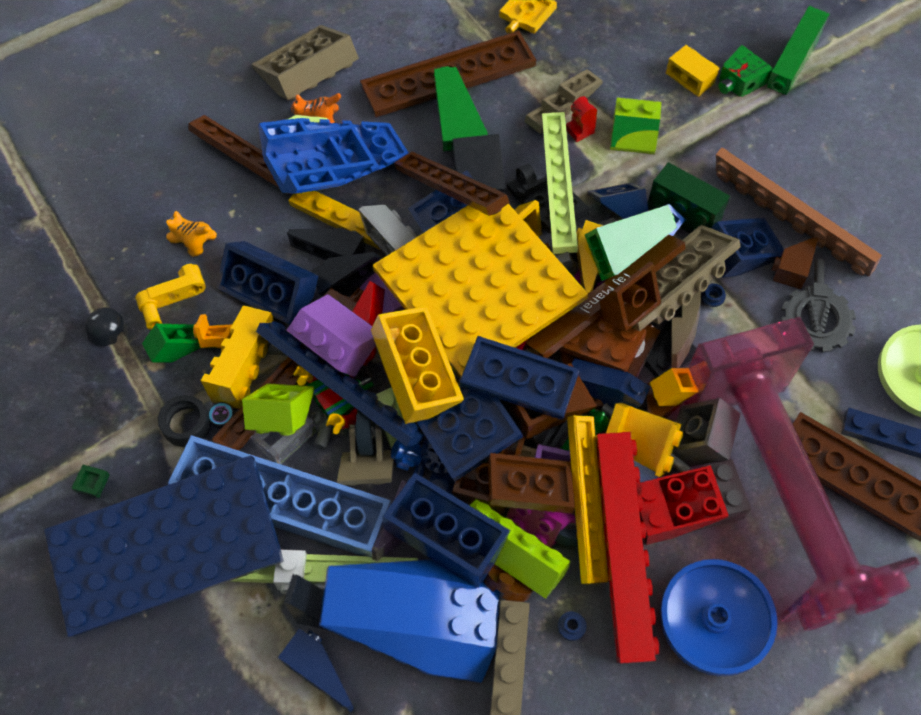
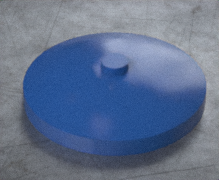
M708 559L697 561L684 567L669 582L661 600L660 622L667 643L683 662L702 673L713 676H734L746 672L764 659L774 643L777 632V613L772 597L764 584L753 573L733 562Z

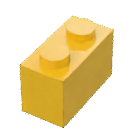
M687 45L669 58L666 69L668 76L697 97L715 84L719 72V67Z

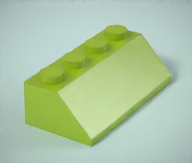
M476 499L470 505L471 507L510 530L494 564L546 599L569 570L570 561L557 550L551 549L540 542L536 536L525 532L516 526L513 521L504 518L493 511L489 505Z

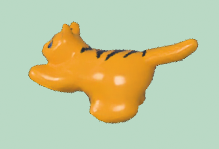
M177 211L174 212L173 217L166 221L171 231L166 234V239L171 243H184L185 247L188 248V253L193 257L201 255L203 253V243L214 240L217 235L207 223L188 221L182 218Z

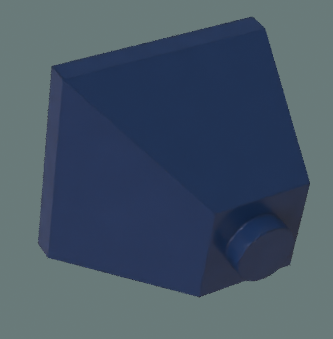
M632 182L587 191L588 196L622 219L648 211L646 188Z

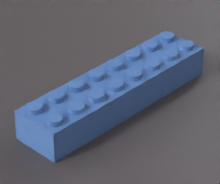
M191 435L168 484L248 457L250 454ZM253 456L274 527L360 556L372 558L376 556L385 533L382 516L390 507V500Z

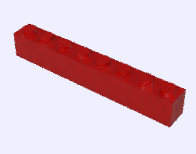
M631 432L597 434L595 439L617 663L656 661L655 655L659 654V643L657 637H653L652 625L656 624L654 607L649 605V596H652L653 589L651 579L646 578L645 567H649L648 550H643L642 539L646 538L645 522H640L639 511L643 510V499L641 494H637L636 483H640V472L638 466L634 467L633 456L637 455L636 440H631Z

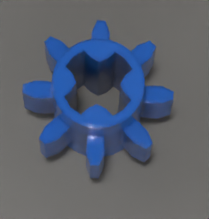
M396 440L391 449V458L394 459V463H397L396 467L408 471L409 467H416L421 462L422 455L420 451L422 448L420 444L406 447Z

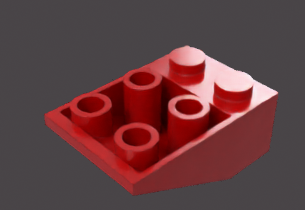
M711 465L636 483L637 494H641L643 499V510L639 511L640 522H645L646 538L644 539L646 545L673 539L729 517Z

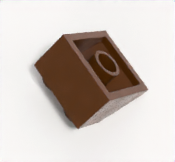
M648 262L599 301L605 322L627 332L661 304L654 263Z

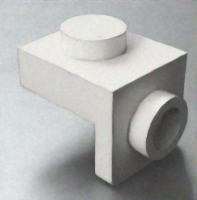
M281 550L284 562L275 565L273 581L277 590H281V593L287 594L292 574L304 578L306 551Z

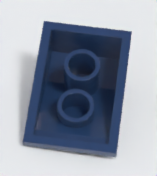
M765 218L717 221L711 227V229L740 239V248L725 260L723 278L739 276L774 262L775 257L780 258L784 251L782 244Z

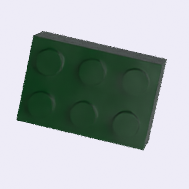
M668 162L653 180L647 205L648 210H653L669 203L685 219L680 228L691 234L700 225L711 228L717 221H721L730 195Z

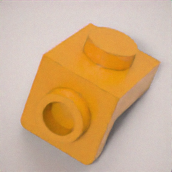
M201 314L197 323L194 324L193 333L195 338H198L200 348H221L224 338L231 337L230 328L232 324L209 326L206 314Z

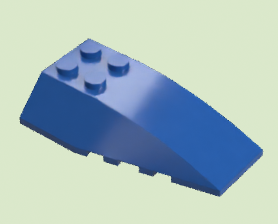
M296 118L259 123L258 126L263 159L282 193L297 194L339 187L388 167L409 153L390 123L362 121L361 125H356L346 120H342V123L339 124L330 123L329 119L310 122L309 118Z
M434 560L328 566L319 626L354 642L358 641L365 644L369 649L378 653L387 654L400 663L416 667L418 671L427 675L481 683L497 647L500 591L495 589L492 592L485 585L484 581L477 588Z

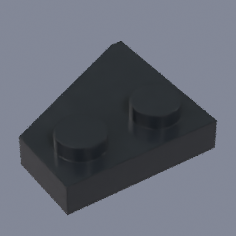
M672 320L667 321L645 362V366L656 378L671 369ZM693 344L679 368H685L699 359L701 353Z

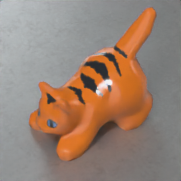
M337 93L331 97H320L314 100H304L297 94L291 110L295 115L327 118L330 123H334L333 114L339 109L336 103L340 100L341 94Z

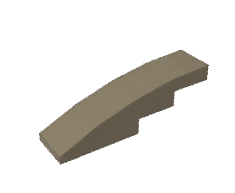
M586 69L559 84L557 92L543 99L541 107L527 114L524 122L538 133H543V113L565 112L566 117L572 112L571 105L582 96L588 98L602 85L603 80Z
M700 291L692 296V300L687 306L681 305V317L672 318L671 368H679L694 341L700 316Z

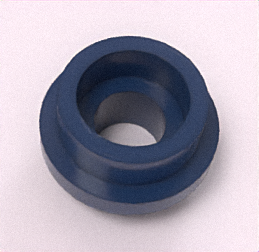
M716 283L709 284L707 289L701 292L702 301L710 307L721 306L726 298L723 287Z
M566 612L558 621V631L566 640L576 641L585 634L586 621L577 612ZM569 621L576 622L577 629H569L567 623Z

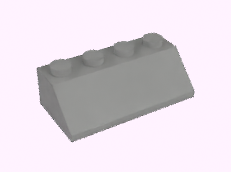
M386 205L362 206L359 208L366 234L386 256L416 238L410 226L405 227L401 223L402 219L395 210L390 211Z

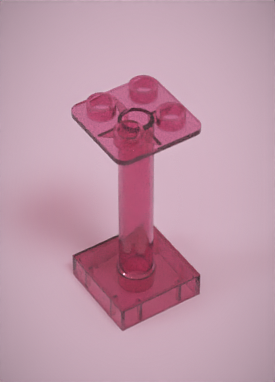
M796 317L698 344L689 366L698 393L686 399L684 404L689 405L721 398L730 406H739L817 577L810 588L787 608L780 617L783 623L799 619L804 631H810L836 621V614L854 608L857 615H861L888 605L890 603L888 598L912 588L906 575L917 568L920 562L917 557H911L878 568L859 563L778 394L787 389L814 345L801 317Z

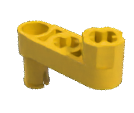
M186 264L178 271L179 278L155 285L136 294V302L139 311L143 313L147 329L152 330L155 324H162L158 308L196 296L206 289L198 265Z

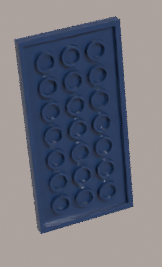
M252 455L44 529L68 637L81 635L284 562L256 461Z

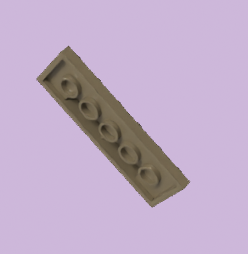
M700 225L682 241L685 242L686 249L656 272L661 304L632 328L641 331L652 321L660 324L664 320H671L675 315V310L681 305L687 306L691 302L692 296L698 291L704 292L713 278L723 276L725 260L740 248V239Z

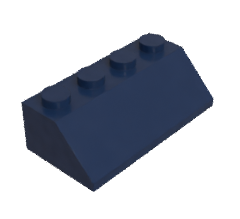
M246 241L231 242L225 244L216 288L257 309L271 312L273 317L290 325L300 309L307 306L313 299L319 276Z
M416 473L412 475L382 516L384 530L477 588L480 587L493 567L510 533V530Z

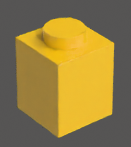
M671 368L650 382L654 397L659 406H677L698 393L689 368Z

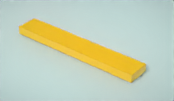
M570 416L567 417L581 584L608 582L594 417Z

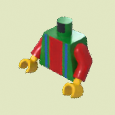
M298 366L293 375L300 376L297 384L303 386L308 382L310 383L308 386H314L312 398L321 411L327 415L326 426L333 425L332 432L334 434H338L341 429L349 428L350 425H356L358 409L303 367ZM367 373L356 379L359 382L358 385L364 390L374 386Z

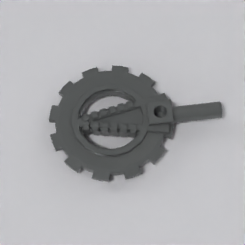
M817 259L814 261V283L810 286H805V290L799 292L796 289L789 295L790 301H784L781 309L785 311V317H781L783 327H787L790 332L788 336L794 342L798 340L804 344L803 348L811 351L816 348L821 349L822 352H831L833 347L838 346L841 348L849 342L846 338L848 335L853 336L856 326H853L852 323L856 316L854 310H850L847 306L849 302L842 295L840 297L833 293V289L828 288V284H824V260ZM805 306H807L811 330L805 327L801 319V311ZM830 309L835 315L836 325L832 331L824 333Z

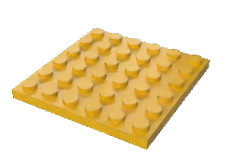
M509 204L504 206L499 213L490 216L470 206H466L373 264V270L405 310L427 306L450 366L460 379L477 336L515 348L588 298V293Z

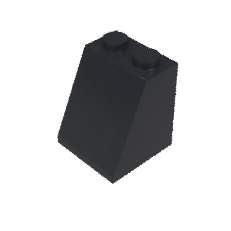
M499 134L453 138L451 153L454 171L463 173L468 170L474 180L504 193L505 182Z

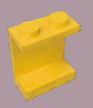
M616 403L606 433L631 432V440L635 439L637 445V455L633 456V460L654 471L655 475L659 477L663 476L665 471L670 472L674 462V457L671 456L674 446H679L683 436V432L679 431L682 424L623 403Z

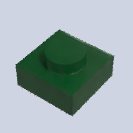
M82 465L71 489L74 492L99 499L110 474L105 470Z

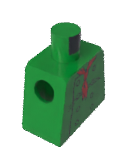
M741 45L724 63L719 76L720 83L718 88L723 94L733 91L739 97H743L766 85L773 67Z

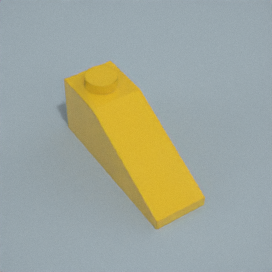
M586 220L583 228H578L576 232L578 242L577 259L581 286L589 294L594 289L599 272L585 234L603 225Z

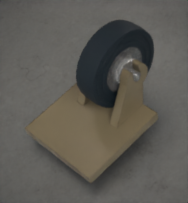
M357 410L356 425H350L349 429L350 452H342L337 483L347 486L391 483L394 459L391 458V450H384L383 430L379 425Z

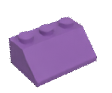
M326 295L301 308L287 329L290 334L338 371L353 377L356 376L376 346L371 333L372 326L330 295Z

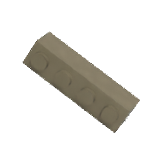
M501 600L490 715H521L530 603Z

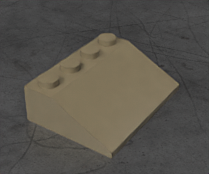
M319 25L252 63L251 66L280 97L293 100L296 99L297 94L300 95L306 89L315 88L318 82L323 79L332 78L335 76V72L349 68L359 57L350 35Z

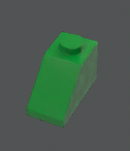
M155 324L142 343L151 362H174L200 349L198 338H195L193 333L194 324Z

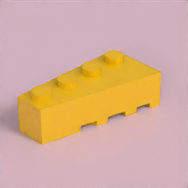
M243 306L230 328L231 337L224 338L221 344L220 357H214L210 363V367L213 368L210 375L204 374L201 379L212 403L226 402L232 408L240 409L243 405L242 399L250 395L252 380L257 378L261 358H265L268 351V341L259 335L256 330L260 323H271L274 321L271 312Z

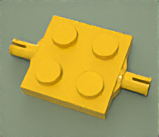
M509 0L499 11V17L510 22L505 28L508 34L513 33L518 27L535 34L555 11L557 2L553 0Z

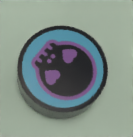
M226 402L215 403L208 411L210 423L218 429H222L235 415L232 406Z

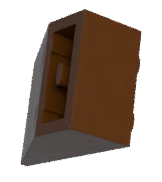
M579 375L563 420L505 401L526 439L566 422L567 417L579 416L597 408L596 403Z

